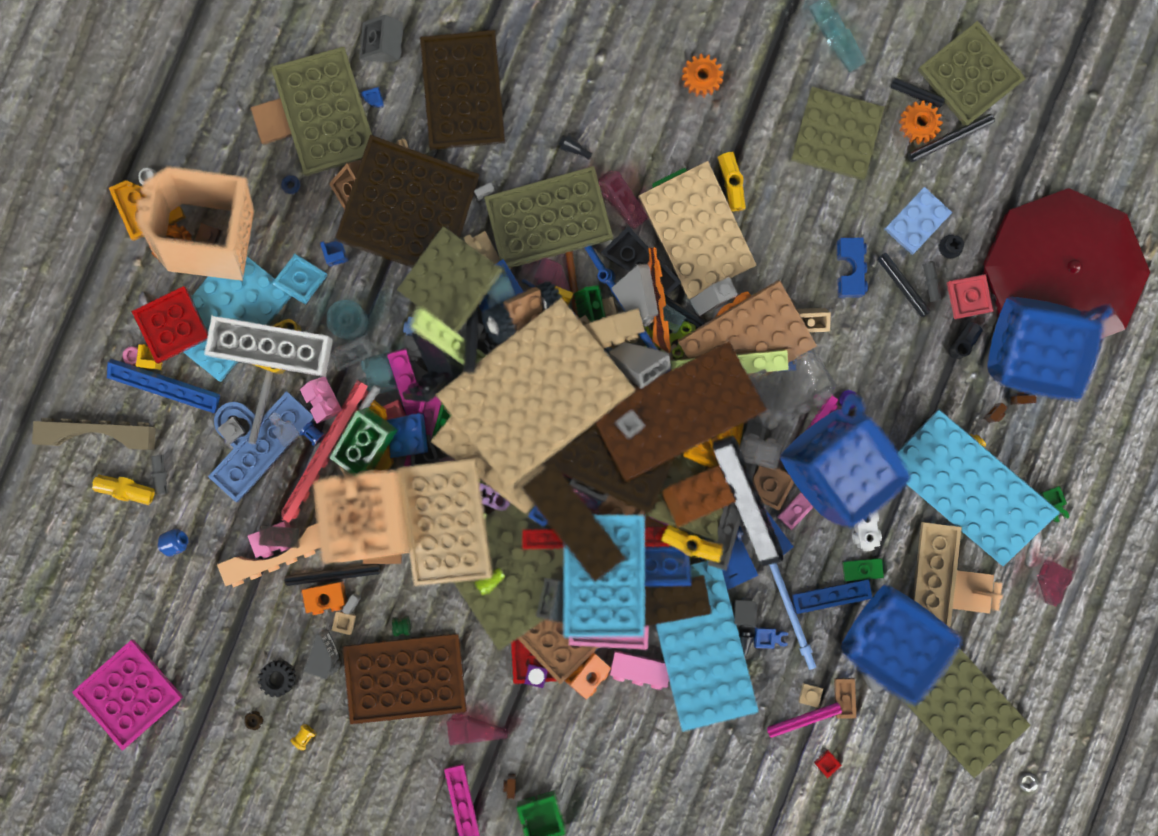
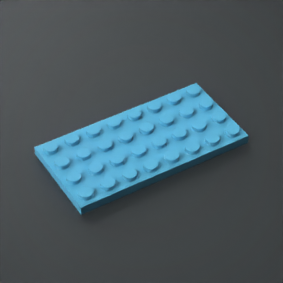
M940 409L897 451L911 476L907 485L956 527H962L961 531L1002 566L1008 563L1060 513L1057 508Z
M708 561L690 565L691 577L704 575L712 614L655 625L682 732L759 712L723 572L721 569L708 566Z

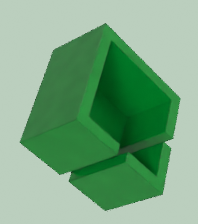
M555 790L538 795L537 800L533 796L517 801L516 808L521 825H523L524 836L566 835V827Z

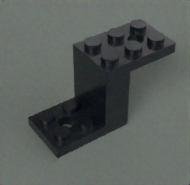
M414 331L411 334L429 373L423 375L420 381L409 385L402 395L405 400L430 402L436 397V394L465 373L464 365L420 333Z

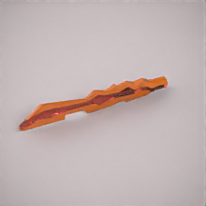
M648 248V266L650 267L658 308V315L654 317L652 341L665 352L670 353L668 321H664L663 307L666 305L664 288L660 281V277H663L656 248Z

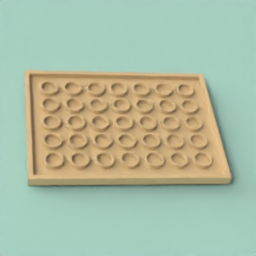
M561 298L476 364L475 373L462 374L436 394V396L510 489L627 398L635 389Z

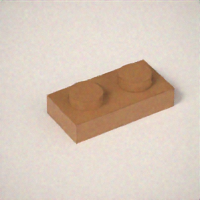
M834 678L835 703L838 702L842 709V713L835 715L837 719L856 718L855 679Z

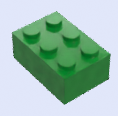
M368 407L357 410L332 452L330 459L353 476L373 473L398 429Z

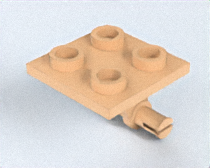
M957 570L953 609L990 613V608L1000 611V599H1003V595H1001L1002 583L993 582L994 575Z

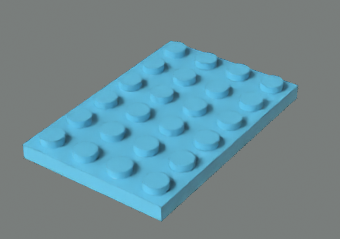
M247 256L243 281L208 276L191 298L209 334L212 316L268 326L292 296L274 286L273 281L275 278ZM207 341L184 351L188 357L219 382H222L237 364L236 361L205 355Z
M594 515L627 559L594 583L564 545V637H644V516Z

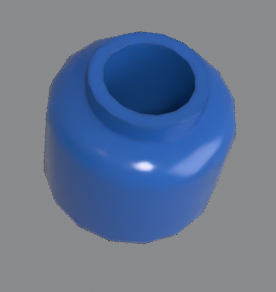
M179 529L167 531L158 538L159 551L168 557L182 553L188 545L186 533Z

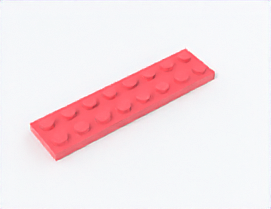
M357 380L341 407L342 411L335 417L282 509L283 520L290 523L292 518L296 519L298 516L301 502H305L310 495V486L318 481L320 477L318 473L321 467L325 468L329 462V453L331 450L334 451L339 442L340 434H343L349 425L347 424L348 420L359 409L357 407L359 401H363L369 392L367 390L368 386L363 382Z

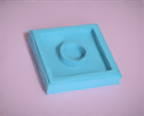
M294 254L275 278L273 285L306 305L327 277V273Z

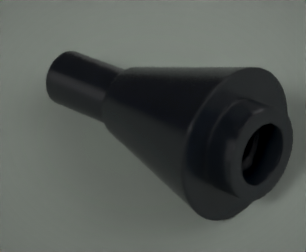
M569 133L567 136L563 135L558 143L561 146V151L579 154L588 160L593 154L584 149Z
M741 629L738 634L746 661V656L755 635L751 634L750 630Z

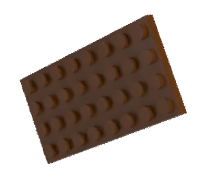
M728 342L657 377L642 389L639 387L635 388L632 394L598 419L595 424L622 477L627 482L765 413L767 409L731 343ZM632 410L644 424V428L628 439L616 425V422Z

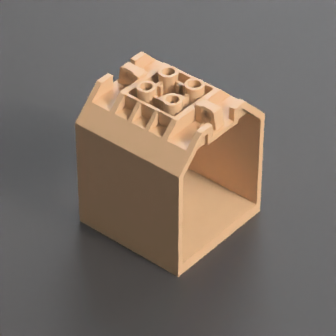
M167 167L145 181L142 193L146 194V198L138 199L137 207L139 211L137 222L142 230V235L145 236L147 243L151 247V251L163 266L171 272L243 281L254 216V207L247 179ZM181 204L232 211L227 246L218 247L166 240L170 212Z
M397 472L365 473L314 482L323 563L346 562L409 553Z

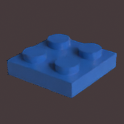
M419 413L387 420L388 423L398 429L389 444L391 458L428 453L424 414Z

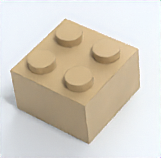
M638 309L585 325L587 331L601 348L612 346V341L613 345L625 342V337L627 341L638 338V333L645 332Z

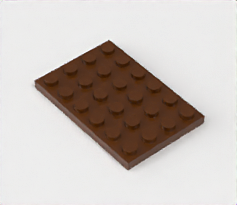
M459 633L343 646L350 725L467 711Z

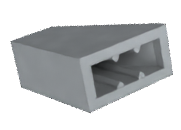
M648 264L637 265L611 289L626 312L639 310L643 326L645 327L654 321L653 318L658 315V308L650 267Z
M730 277L711 285L690 299L696 315L700 317L732 302L738 294Z
M623 342L609 352L610 359L621 373L641 389L671 369L670 357L667 352Z

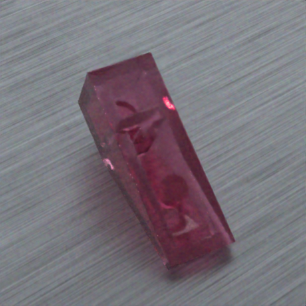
M608 171L598 179L601 193L632 229H636L648 218L619 171Z
M463 714L451 715V718L447 720L449 746L506 739L509 735V731L470 716H463Z

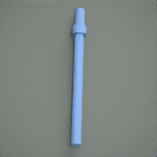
M777 563L771 564L769 566L800 644V653L804 656L809 670L814 669L816 665L811 654L813 651L810 644H807Z

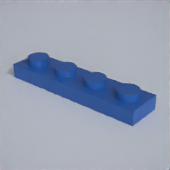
M868 579L792 594L796 614L873 599Z

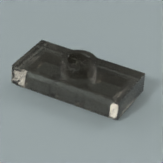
M260 526L259 546L299 548L301 528Z

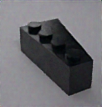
M629 226L600 252L604 257L628 272L637 265H646L649 262V247ZM651 250L653 260L651 274L653 288L658 290L655 279V257L653 251ZM658 258L663 276L660 277V281L664 288V295L668 297L681 285V281Z

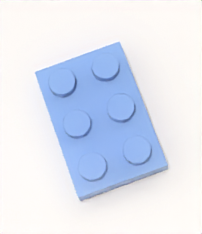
M924 187L884 230L913 255L952 212Z

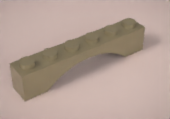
M41 418V422L33 421L32 444L60 446L77 435L97 432L115 438L128 449L154 450L156 427H149V423L137 422V426H130V422L118 421V425H111V421H99V424H92V420H80L79 423H73V419H60V422H54L53 418Z

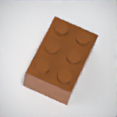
M716 466L661 491L677 527L736 502L720 466Z

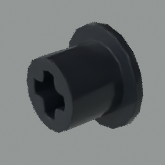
M946 235L939 242V251L943 257L954 259L962 253L964 241L960 236Z

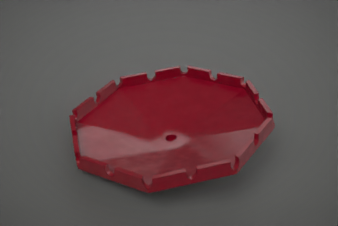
M1070 188L1009 210L1007 215L1004 216L996 234L997 239L992 244L983 264L985 265L983 274H986L991 294H994L996 297L994 302L999 314L1008 297L1046 301L1080 311H1089L1098 306L1108 304L1113 309V313L1102 322L1104 325L1102 338L1126 330L1150 274L1149 267L1127 213ZM1100 314L1095 315V316L1091 317L1090 319H1094V318H1096L1097 316H1099Z

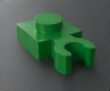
M1060 486L1039 493L1062 513L1064 519L1069 518V513L1062 507L1067 502ZM1058 515L1053 519L1054 522H1060Z

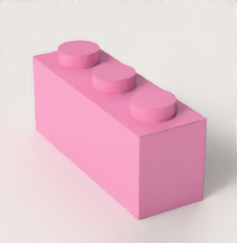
M614 650L610 675L613 676V679L618 681H624V679L632 680L633 684L640 686L646 683L650 684L651 688L662 690V687H668L669 678L663 660Z

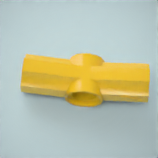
M724 153L718 156L717 160L725 181L724 186L727 192L728 205L732 212L745 210L743 175L739 171L734 153ZM729 179H737L738 185H732Z
M98 474L92 482V489L95 492L111 495L118 500H131L150 505L154 499V488L136 484L133 480L125 477L117 479Z
M668 525L661 540L683 551L688 556H697L719 562L723 545L691 536L671 525ZM687 542H694L697 546L696 550H689Z

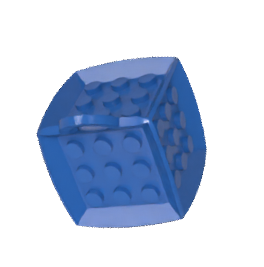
M1019 297L1006 298L990 347L987 365L990 376L1002 385L1025 392L1069 400L1082 399L1097 361L1104 328L1102 322L1111 316L1113 309L1110 305L1106 304L1089 311H1080L1046 301ZM1100 314L1096 318L1090 319L1091 317Z
M857 394L848 395L844 400L842 409L835 410L816 422L795 439L780 455V459L788 474L810 504L829 521L847 527H854L888 503L911 479L905 464L889 439L875 422L864 414L863 400ZM851 405L856 407L855 417L848 415Z
M884 584L873 596V599L867 603L842 642L841 649L843 655L869 677L900 698L915 705L928 693L943 674L962 641L960 634L956 630L948 627L926 608L889 584Z

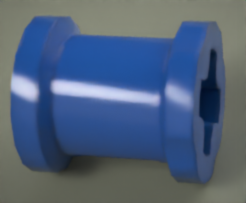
M310 421L300 431V435L307 437L312 442V446L315 447L325 437V433H321L313 426L314 423Z

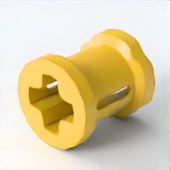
M302 724L301 730L290 741L298 749L305 750L306 744L311 737L316 735V732L310 726Z

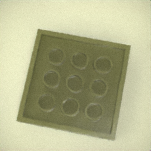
M979 21L975 22L917 69L936 93L945 99V104L964 126H968L1026 79Z
M811 87L791 161L864 180L885 107Z
M442 227L397 290L455 333H458L503 270L445 227Z
M683 453L674 458L661 491L711 468L684 457ZM660 491L651 514L645 513L646 516L714 543V541L717 542L718 526L724 507L677 527Z

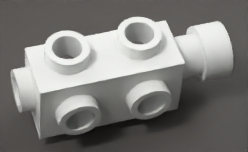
M878 511L868 517V522L862 521L854 526L855 533H852L854 545L857 544V547L863 549V551L875 550L874 547L880 546L882 535L877 527V522H879ZM871 534V541H867V535Z

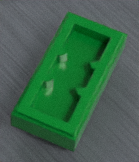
M881 558L842 561L844 581L884 578Z

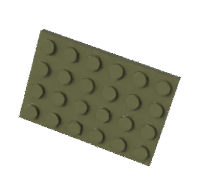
M340 47L272 66L271 70L304 175L308 176L362 160L369 136L372 134L345 48Z
M594 166L484 197L500 261L504 259L509 268L614 239Z
M960 648L957 649L954 657L937 682L917 704L913 705L901 698L973 778L977 777L1031 726Z

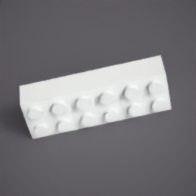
M212 316L205 355L326 377L333 339L318 334Z

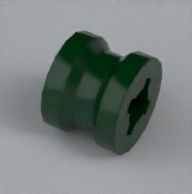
M404 616L400 619L398 617L392 618L394 637L400 634L410 635L409 616Z

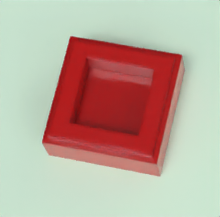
M826 750L814 761L815 765L827 778L842 766L829 750Z

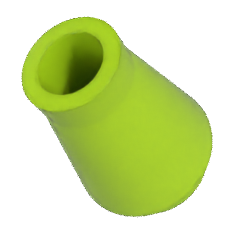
M497 568L492 571L491 578L477 579L474 584L482 595L489 594L505 576Z

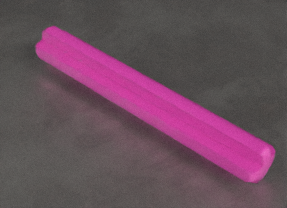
M836 702L767 727V732L772 738L842 713L840 704Z

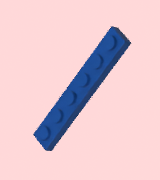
M115 359L108 361V379L214 414L218 410L220 394Z

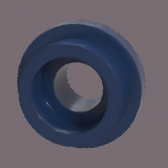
M293 175L285 176L281 181V188L287 194H295L300 189V181ZM293 182L294 186L288 188L289 183Z

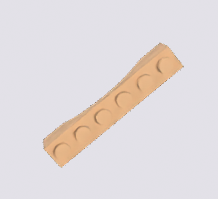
M318 523L307 527L299 541L287 552L277 557L258 560L238 556L217 564L225 586L232 585L234 588L244 584L243 580L250 577L253 580L261 577V572L268 570L270 573L280 569L279 565L286 562L287 565L297 562V557L304 555L306 558L316 554L315 550L321 548Z

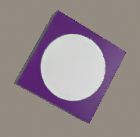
M529 664L524 684L544 688L547 675L546 668Z

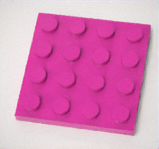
M134 639L124 645L72 691L75 697L122 751L183 698L181 693Z

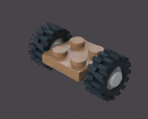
M550 281L537 285L504 301V307L501 304H497L484 310L482 321H484L483 326L486 327L485 331L489 333V337L494 342L501 343L514 336L523 327L559 301L562 295H559L558 288L555 289V285L551 284Z

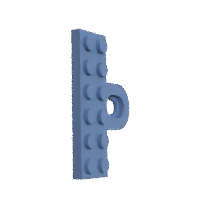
M287 391L263 416L256 445L248 443L255 413L249 407L242 403L229 402L222 405L215 414L214 426L221 437L223 436L217 428L228 421L233 415L238 418H244L250 426L249 432L245 436L239 437L230 444L234 449L208 476L235 502H239L299 437L303 427L314 420L312 413Z

